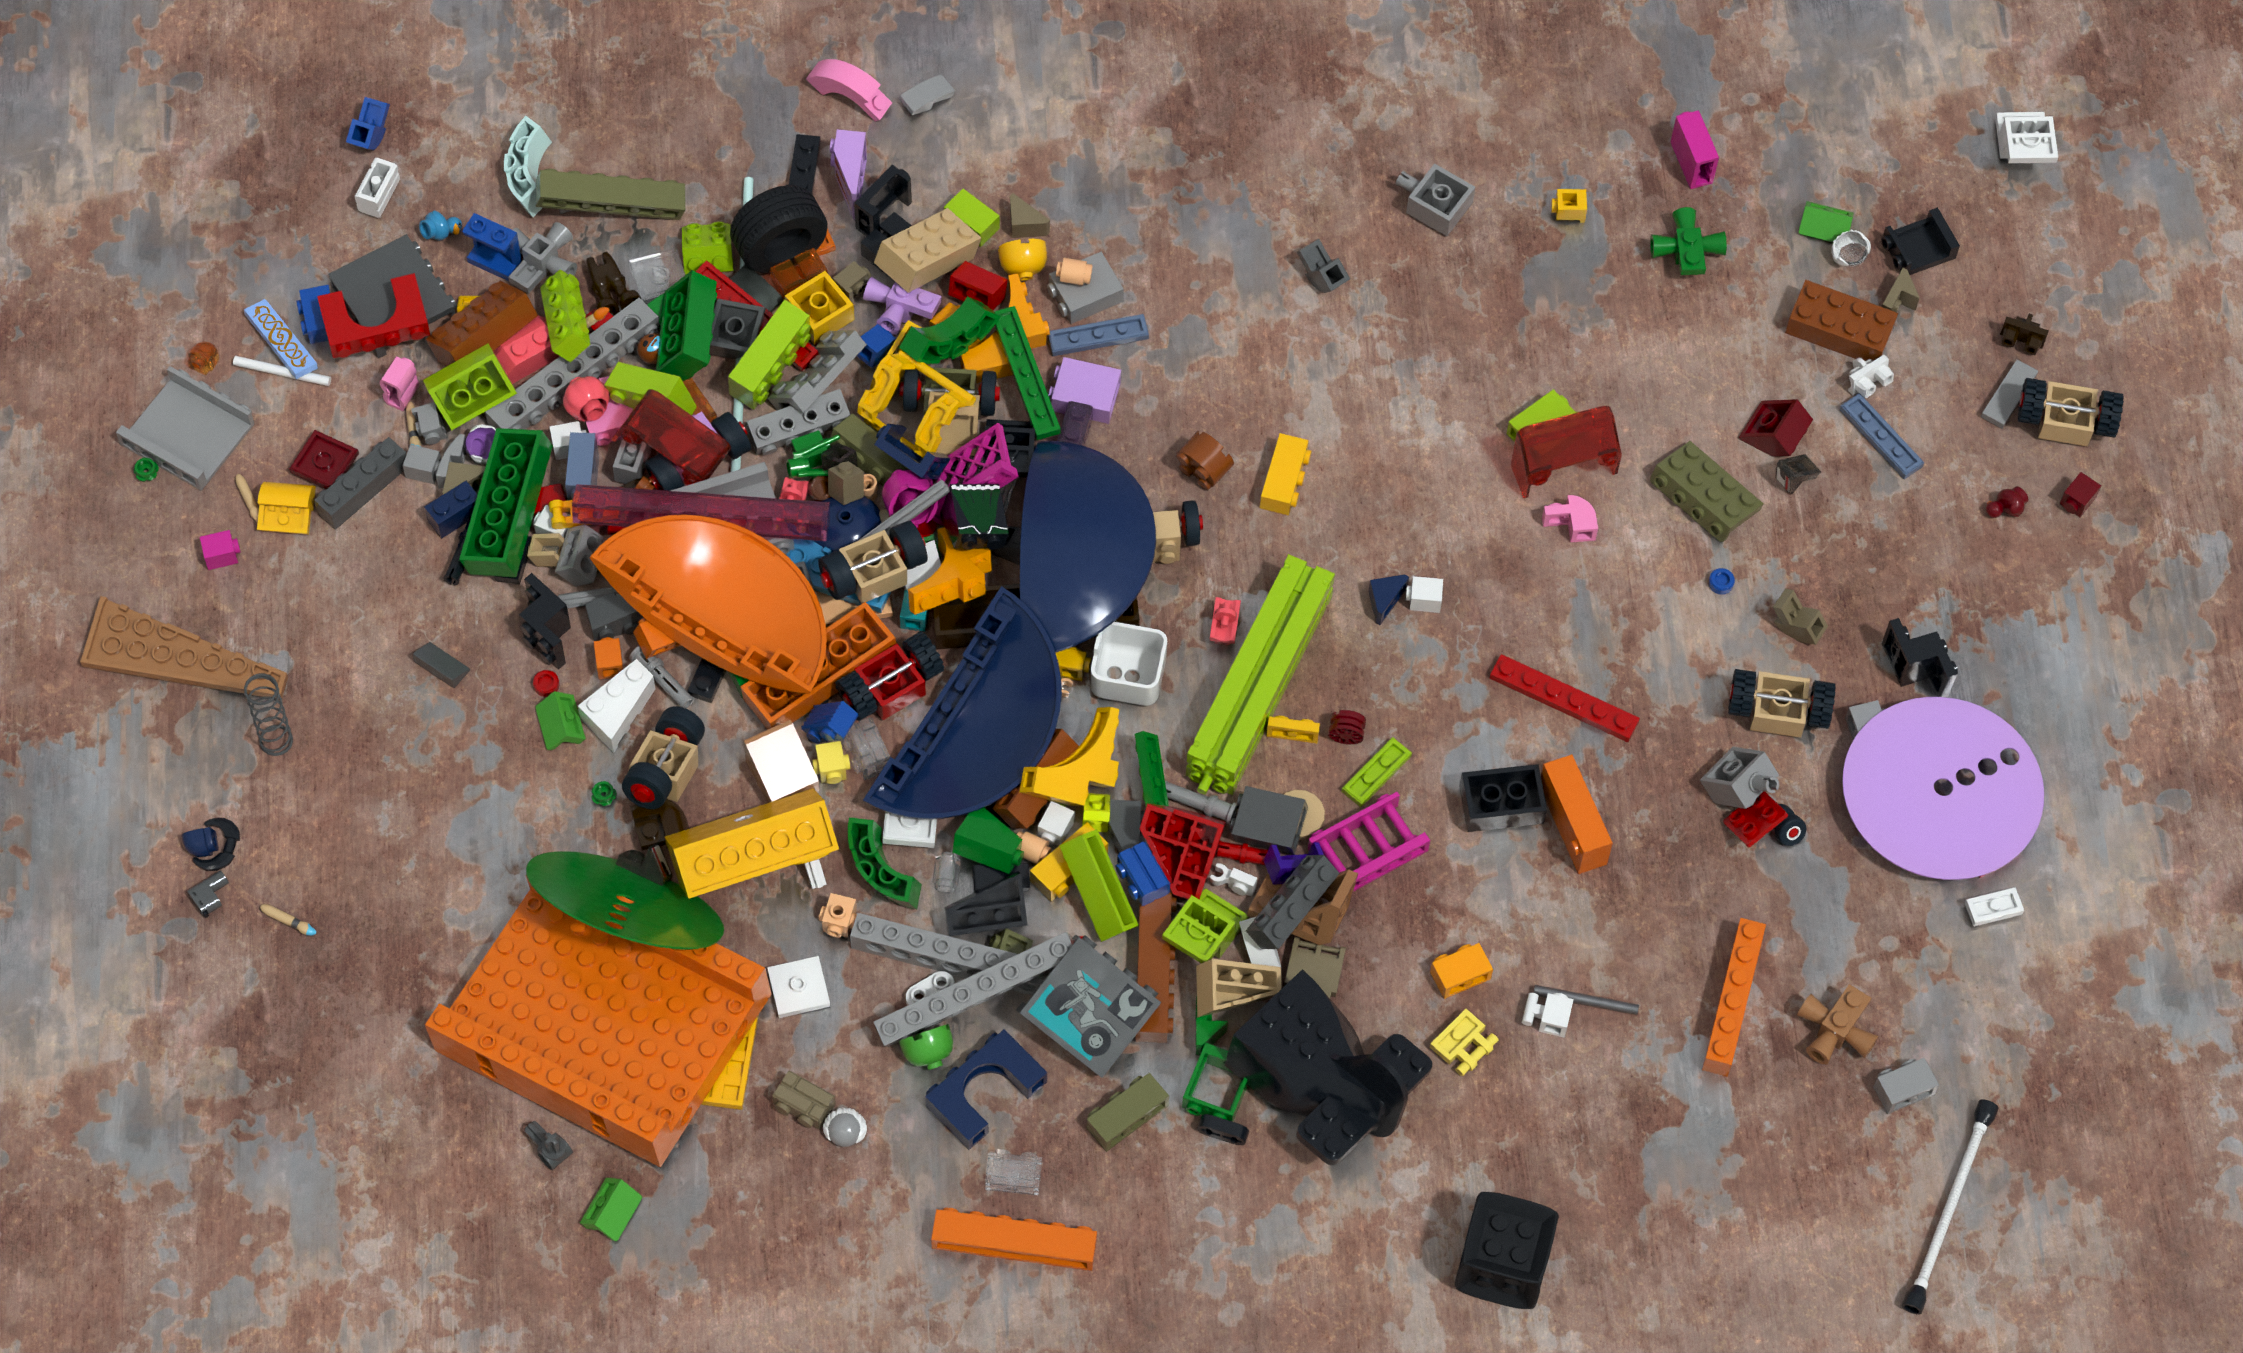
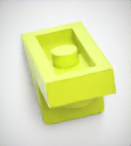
M1088 793L1085 805L1083 806L1082 826L1088 822L1098 832H1107L1110 820V795Z

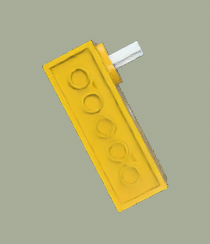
M814 789L665 836L679 885L688 899L798 864L805 865L811 888H821L827 885L819 859L833 851L839 850L825 801Z

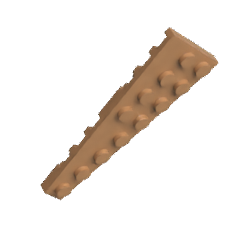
M100 596L80 661L82 667L243 694L245 683L251 676L265 673L275 678L281 698L283 697L288 680V675L284 671L262 662L257 663L245 658L241 653L226 650L217 643L212 644L202 640L198 635L169 623L164 624L152 619L148 614H140L129 609L124 604L119 605L103 596ZM255 679L248 684L247 694L260 686H268L275 689V686L267 679ZM259 689L251 695L272 697L274 692L269 689Z

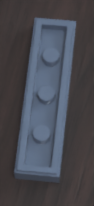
M1144 314L1052 330L1050 335H1048L1052 356L1149 339Z
M1860 393L1840 406V411L1904 480L1923 467L1924 462Z

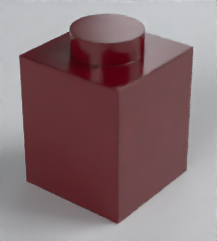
M2080 472L2065 490L2060 505L2067 512L2081 517L2097 498L2102 485Z

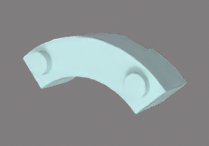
M525 116L509 139L511 144L508 153L504 156V171L511 192L527 213L534 217L542 209V207H536L538 168L544 152L552 141L538 124Z

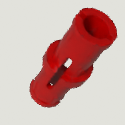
M1220 841L1217 857L1239 860L1241 864L1249 862L1265 865L1264 858L1268 850L1249 847L1247 843L1238 845Z

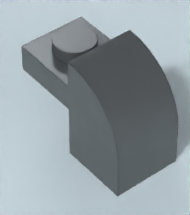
M1320 239L1314 240L1297 251L1307 270L1306 277L1320 292H1331L1350 280L1339 258L1331 260Z

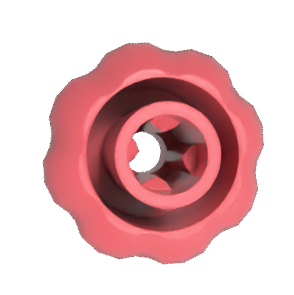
M593 376L576 377L571 380L565 390L563 405L567 413L576 420L595 421L605 413L610 393L605 388L604 383Z

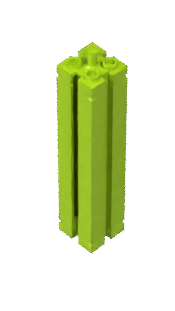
M1288 554L1283 568H1281L1194 739V744L1191 745L1187 753L1186 776L1199 784L1197 788L1199 793L1206 794L1212 783V788L1222 794L1228 793L1233 796L1237 784L1240 782L1268 726L1269 716H1273L1326 610V606L1332 598L1335 573L1318 566L1315 569L1309 567L1306 561Z

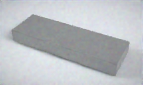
M2016 360L1982 412L1981 418L2003 429L2019 404L2024 380L2026 378L2035 379L2038 370Z

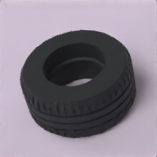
M784 185L758 194L740 208L732 221L730 237L748 268L760 273H775L792 268L809 258L823 243L828 223L820 206L809 190L796 185Z

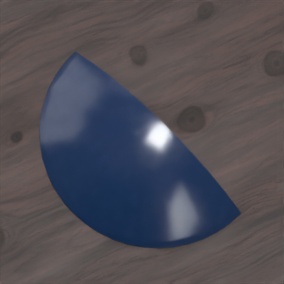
M1038 441L1029 466L1023 503L1020 544V600L1038 618L1046 630L1056 653L1074 647L1102 632L1115 622L1136 599L1147 580L1154 560L1156 525L1152 508L1144 490L1134 476L1114 459L1099 451L1074 443Z
M1001 586L974 628L975 636L962 654L963 659L909 742L906 741L896 758L890 757L864 797V802L880 810L908 818L945 819L965 815L989 806L1009 794L1021 784L1023 768L1036 767L1044 756L1056 730L1061 708L1062 687L1059 663L1050 638L1038 618L1019 598Z

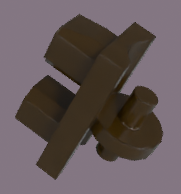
M2030 313L2027 319L2020 317L2013 319L2006 316L2000 333L2002 335L2001 344L2007 347H2014L2017 340L2026 343L2024 347L2026 353L2036 355L2038 350L2043 348L2049 330L2040 328V324L2032 322L2033 314Z

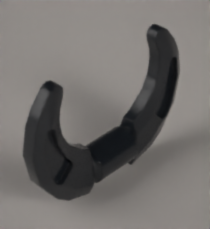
M212 818L204 823L206 827L220 828L224 833L226 842L223 853H219L212 859L202 860L197 857L193 858V862L200 869L218 871L227 867L234 859L235 855H233L237 841H240V832L238 827L226 818Z

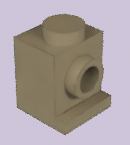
M854 261L834 276L833 280L853 303V298L856 295L859 296L864 293L868 280L872 276L866 267H861Z

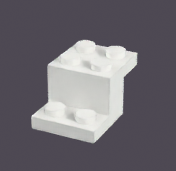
M2044 112L1996 113L1995 122L2000 159L2008 158V163H2057L2058 151L2053 116L2045 117Z

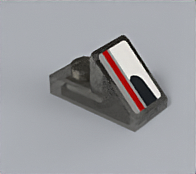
M1804 454L1779 460L1776 463L1775 477L1789 494H1793L1802 482L1816 479L1821 471Z
M658 842L649 847L646 857L637 850H628L620 854L616 865L661 886L671 881L673 877Z

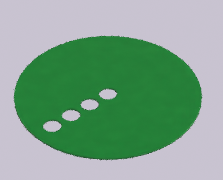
M569 851L543 853L532 858L527 864V879L531 886L545 900L569 916L606 933L646 945L671 949H700L709 947L719 942L724 934V925L721 918L704 900L698 896L688 899L679 884L642 867L600 855ZM616 896H623L629 898L634 903L623 902L619 900ZM613 905H622L628 908L630 912L618 910ZM609 913L622 915L627 920L615 919ZM605 922H614L622 926L623 929L612 928Z

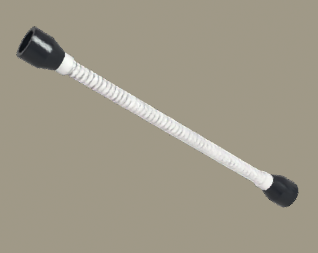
M1981 1099L1978 1101L1974 1112L1973 1133L1931 1245L1929 1246V1251L1920 1270V1275L1904 1297L1901 1306L1909 1313L1922 1314L1927 1301L1926 1289L1928 1287V1280L1961 1191L1963 1190V1185L1966 1182L1982 1135L1985 1134L1987 1128L1995 1120L1999 1107L1989 1100Z

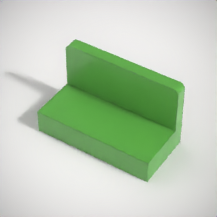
M1806 201L1799 234L1833 242L1842 232H1849L1854 213Z
M554 691L536 705L535 708L547 750L552 751L563 742L580 744L586 739L574 695Z
M606 1178L580 1224L586 1229L601 1231L612 1241H618L642 1200V1196L622 1179Z

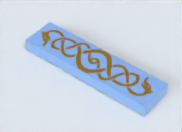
M266 299L244 309L247 319L295 379L318 369L317 362Z

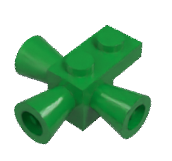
M1690 207L1679 208L1672 213L1677 227L1674 238L1651 234L1650 237L1651 257L1656 258L1674 253L1675 265H1679L1680 275L1705 274L1704 252L1726 255L1727 251L1725 231L1702 236L1701 227L1695 228L1696 210Z

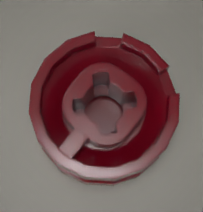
M1340 710L1339 714H1336V712L1331 714V726H1329L1328 732L1330 739L1348 745L1358 744L1363 741V729L1366 725V718L1362 714L1351 710Z

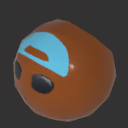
M656 333L647 334L639 340L637 352L643 362L650 365L657 364L660 335Z

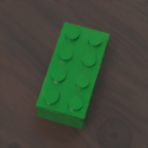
M691 270L665 291L656 371L679 376L685 382L709 364L711 358L709 354L710 343L713 338L711 333L712 323L715 318L714 304L717 298V281Z

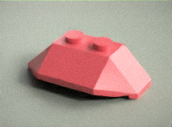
M539 315L493 351L512 384L560 357L552 351L546 317Z

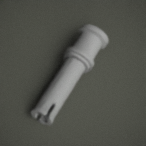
M640 646L635 648L630 654L629 660L633 662L637 659L653 675L654 680L680 707L687 709L694 702V698L664 668L663 661L654 656L647 659L649 662H646ZM665 681H668L678 691V693H676Z
M1165 780L1168 799L1204 811L1206 816H1214L1225 820L1228 825L1231 824L1232 818L1236 817L1238 811L1237 803L1231 804L1222 801L1216 795L1208 797Z

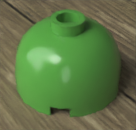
M949 1024L899 1041L905 1058L917 1067L927 1066L928 1070L943 1066L942 1060L950 1055L954 1043Z

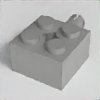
M1435 163L1421 181L1410 176L1405 171H1402L1396 180L1397 186L1411 192V195L1408 197L1406 213L1445 236L1449 235L1474 200L1475 186Z
M1732 747L1700 779V782L1715 804L1747 809L1755 803L1756 798L1763 791L1775 793V790L1779 789V781L1777 779L1779 774L1764 751Z

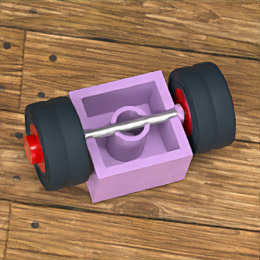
M702 411L687 417L682 424L666 430L659 437L663 452L645 462L646 469L650 475L648 478L649 480L653 479L651 484L655 490H659L669 500L668 491L684 487L683 481L723 457L722 447L732 459H737L750 451L751 444L746 436L748 434L747 430L730 412H725L720 417H717L711 424Z

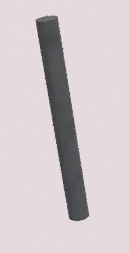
M1535 985L1534 993L1541 997L1547 998L1548 993H1562L1568 998L1574 999L1573 1003L1635 1015L1638 1014L1639 1004Z

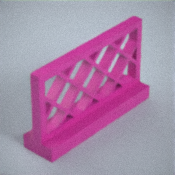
M999 423L995 424L948 455L951 459L937 482L940 480L945 482L949 474L952 475L948 487L950 484H957L961 478L964 479L962 484H999L1000 488L1016 479L1018 472L1015 467L1011 466L1003 426ZM996 435L997 438L993 447H989L988 444L991 438ZM979 447L974 459H969L972 450ZM989 450L990 453L986 462L981 463L985 451ZM997 454H1000L1001 459L993 464ZM960 459L955 472L950 471L953 463ZM966 463H972L967 475H961ZM978 466L983 467L982 471L974 476ZM929 479L931 486H933V480ZM946 495L937 501L938 509L932 518L933 521L942 526L944 524L941 520L940 512Z

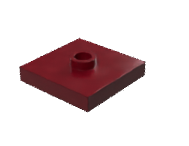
M314 430L289 470L290 473L328 489L341 474L348 472L359 455V451L350 445Z

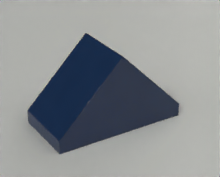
M1404 574L1370 580L1368 592L1377 624H1382L1405 593L1409 576Z

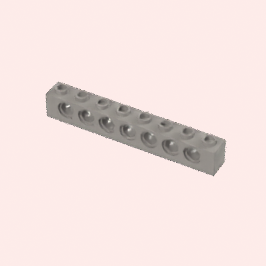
M640 298L636 299L602 326L590 333L591 345L571 363L561 356L516 388L517 394L487 410L485 413L488 425L495 427V429L525 430L532 424L539 423L545 414L561 406L565 390L571 380L576 377L586 376L598 378L604 370L615 366L620 358L628 352L635 351L639 340L643 336L653 333L657 334L659 330L658 316ZM592 356H598V357L595 358V359H591V358H590V357H592ZM574 370H578V371H579V372H577V373H571V371H574ZM534 399H541V400L538 401V402H533V401H532V400H534ZM516 413H520V414H521V415H519V416H512V415H514V414H516Z
M857 913L850 934L851 949L936 971H944L963 978H968L1017 955L1016 953ZM1050 972L1012 990L1033 995Z
M1064 932L874 1021L884 1046H892L900 1040L911 1037L1052 971L1073 944L1070 934Z

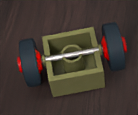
M933 368L970 394L980 395L981 415L994 416L996 401H1000V386H996V372L983 371L982 382L978 390L976 388V370ZM917 369L905 370L904 382L900 381V396H903V409L906 412H917L918 400L921 398L922 393V396H924L923 415H925L928 410L930 391L944 393L949 391L927 376L925 385L922 387L920 372Z

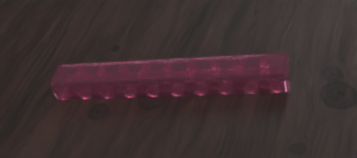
M576 484L572 501L573 523L628 527L637 522L656 517L696 515L736 524L761 537L827 541L830 524V502Z

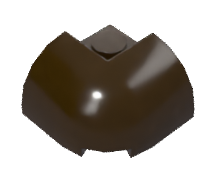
M668 799L657 809H646L636 804L629 805L641 851L654 848L657 845H667L665 836L689 829L683 810L678 804Z

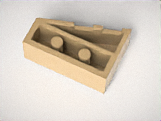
M1210 959L1197 965V1018L1263 1001L1275 996L1282 989L1281 967Z

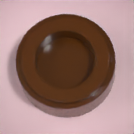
M814 476L810 479L808 493L813 499L826 500L831 497L828 491V476Z

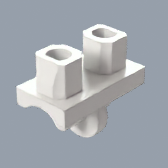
M1882 355L1873 362L1871 359L1864 361L1862 358L1853 360L1854 369L1850 371L1851 387L1848 388V391L1852 395L1860 393L1863 397L1868 398L1876 391L1874 382L1877 380L1883 386L1892 383L1894 373L1888 367L1889 359Z

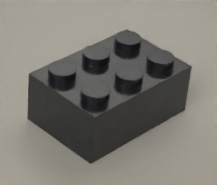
M1539 764L1462 772L1459 787L1467 832L1544 824L1547 807Z

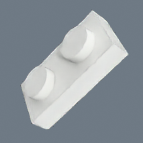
M2016 887L1966 899L1965 901L1973 927L2019 916L2024 912Z

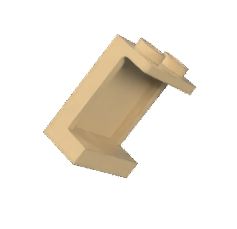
M930 391L928 408L932 403L937 402L944 395V392ZM973 395L976 397L975 403L971 406L958 408L950 425L941 427L940 436L942 441L936 452L944 453L948 456L977 437L980 395ZM976 448L972 450L969 459H974Z

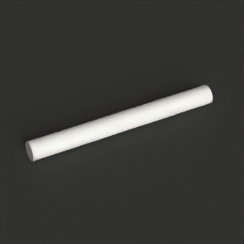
M235 356L233 359L234 366L295 379L287 367L239 356ZM312 372L297 379L330 386L331 383L330 376Z

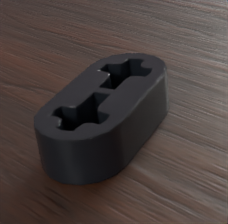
M1208 1114L1201 1116L1197 1127L1198 1131L1206 1136L1235 1145H1245L1249 1135L1247 1127Z

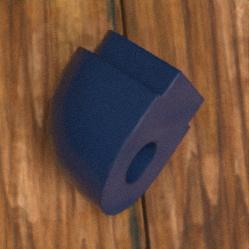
M211 827L188 831L181 835L185 849L193 856L208 857L212 856L213 852L218 851L217 833Z

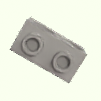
M586 524L568 528L555 572L576 587L593 583L597 575V568L591 561L590 556L601 545L603 536Z

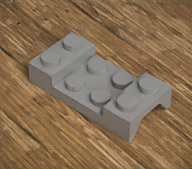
M855 330L827 331L820 337V343L815 347L820 355L812 359L810 362L811 366L806 371L800 373L794 381H781L776 384L772 389L773 393L767 399L776 410L792 405L798 411L804 413L867 344Z

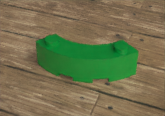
M967 296L962 305L941 323L926 328L911 326L899 348L920 363L938 364L940 360L949 357L953 360L968 352V346L977 339L981 341L991 331L1001 316L984 303Z
M849 817L848 844L855 861V866L860 874L873 888L890 901L907 908L917 909L922 884L912 876L895 871L889 865L882 848V827L874 820Z

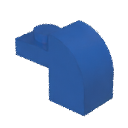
M365 97L359 119H352L346 142L375 150L381 143L386 131L384 124L390 104Z

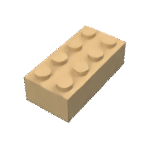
M946 208L883 240L874 263L909 293L959 267L964 261L968 262L974 259L981 237L952 211Z

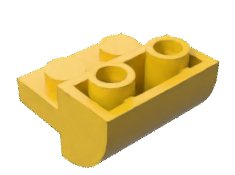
M263 482L257 502L259 504L257 530L309 535L316 486Z

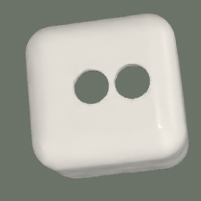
M1113 622L1102 632L1098 633L1091 665L1090 686L1093 694L1103 699L1142 706L1154 704L1159 696L1166 663V635L1157 629ZM1111 668H1118L1121 670L1122 676L1119 679H1111L1107 676V672ZM1129 671H1135L1139 674L1140 678L1135 683L1125 680V674Z

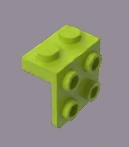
M714 222L708 225L691 223L682 227L684 274H688L691 270L696 272L706 260L721 272L734 271L730 224L724 222Z

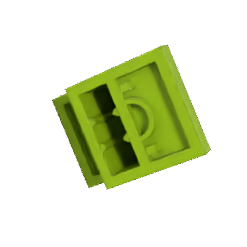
M1205 888L1200 900L1191 895L1163 933L1162 939L1202 964L1212 959L1213 956L1220 959L1240 932L1239 922L1247 920L1249 917L1245 912Z

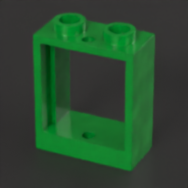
M1205 1042L1182 1100V1108H1185L1188 1113L1195 1116L1208 1114L1234 1121L1248 1086L1245 1077L1240 1082L1229 1110L1193 1097L1206 1064L1233 1073L1224 1066L1228 1055L1227 1050Z

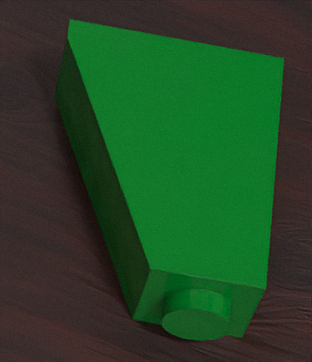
M982 808L969 813L955 832L952 853L1010 874L1014 866H1019L1023 859L1024 851L1021 850L1023 839L989 811Z

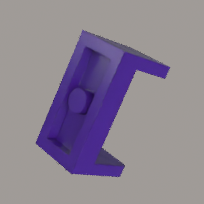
M1313 842L1308 854L1280 856L1277 845H1270L1264 858V863L1272 884H1284L1306 855H1324L1319 842Z

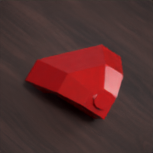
M1148 803L1139 829L1168 879L1173 895L1189 899L1193 895L1200 900L1226 822L1176 807Z

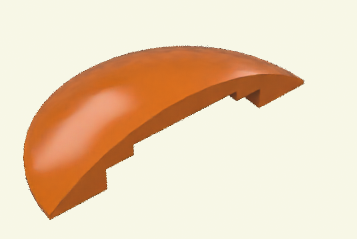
M668 515L637 522L620 530L602 543L590 556L595 567L609 584L637 612L668 637L708 662L735 675L781 690L810 694L816 684L823 667L827 643L826 624L822 608L809 581L794 562L779 548L756 533L716 518L696 515Z

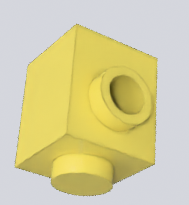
M841 741L815 745L817 759L812 760L813 769L816 775L820 774L821 783L836 784L846 780V770L851 768L849 755H843Z

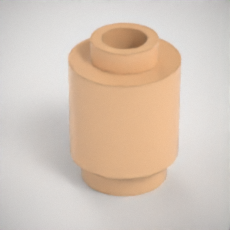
M1063 258V262H1058L1056 276L1060 277V282L1082 286L1084 283L1090 284L1093 265L1087 264V261Z
M1020 831L1017 833L1023 839L1021 850L1024 851V859L1038 864L1051 853L1052 848L1049 847V841L1027 831L1025 833Z

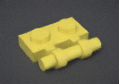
M1465 1009L1430 1043V1048L1448 1064L1456 1058L1460 1060L1461 1064L1455 1070L1460 1076H1464L1478 1065L1477 1062L1484 1055H1488L1493 1050V1046L1499 1039L1493 1033L1485 1039L1481 1033L1485 1030L1486 1025ZM1473 1042L1477 1048L1469 1055L1465 1049Z

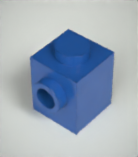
M877 324L861 336L867 345L860 351L857 357L873 369L887 355L896 338Z

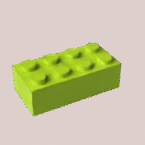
M784 300L728 376L729 395L753 410L758 404L762 405L769 395L767 391L772 385L775 386L781 380L784 368L786 366L790 367L795 361L797 350L800 346L805 347L811 338L810 315Z

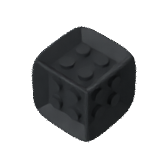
M1480 1192L1476 1198L1455 1279L1456 1289L1472 1297L1518 1309H1533L1539 1298L1540 1287L1549 1260L1559 1218L1558 1213L1547 1206L1495 1192Z

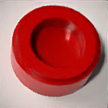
M550 670L538 672L533 679L536 693L543 697H548L554 691L557 692L560 686L558 676Z

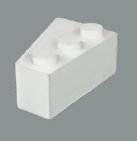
M636 659L578 705L580 720L613 753L618 748V743L624 734H627L630 725L637 714H640L655 691L653 675Z

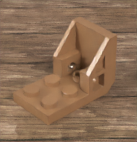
M1349 869L1340 872L1291 934L1317 945L1331 943L1349 908L1358 873ZM1267 874L1248 909L1247 916L1251 918L1258 916L1283 884L1273 885L1270 876Z

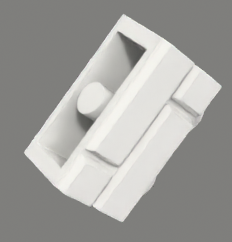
M380 158L374 159L371 168L368 170L355 195L358 211L377 218L381 217L400 181L398 166L395 163Z

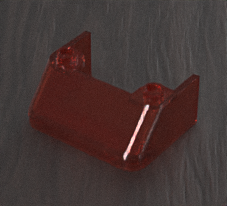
M653 389L646 391L611 439L616 442L621 436L629 444L645 442L684 470L682 477L686 485L709 479L731 449L730 444L724 438Z
M1600 406L1523 427L1517 432L1511 468L1523 498L1529 497L1531 485L1539 486L1546 483L1552 470L1597 459L1599 465L1610 467L1613 475L1618 474L1622 453L1615 417L1611 407Z

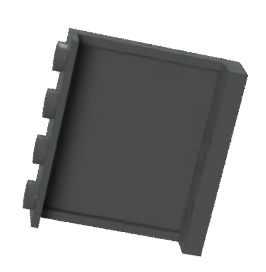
M407 234L328 274L333 290L335 292L342 290L346 310L355 323L362 326H378L387 322L393 316L396 309V301L390 279L413 273L416 276L428 324L448 314L452 317L457 308L452 295L447 296L444 292L445 286L439 276L435 278L432 272L434 270L429 260H423L420 254L422 252L416 241L412 242ZM385 346L373 350L378 359L387 355Z

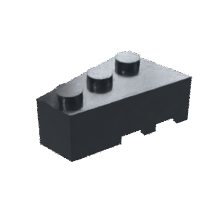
M1019 871L944 907L949 936L1028 925L1022 879Z

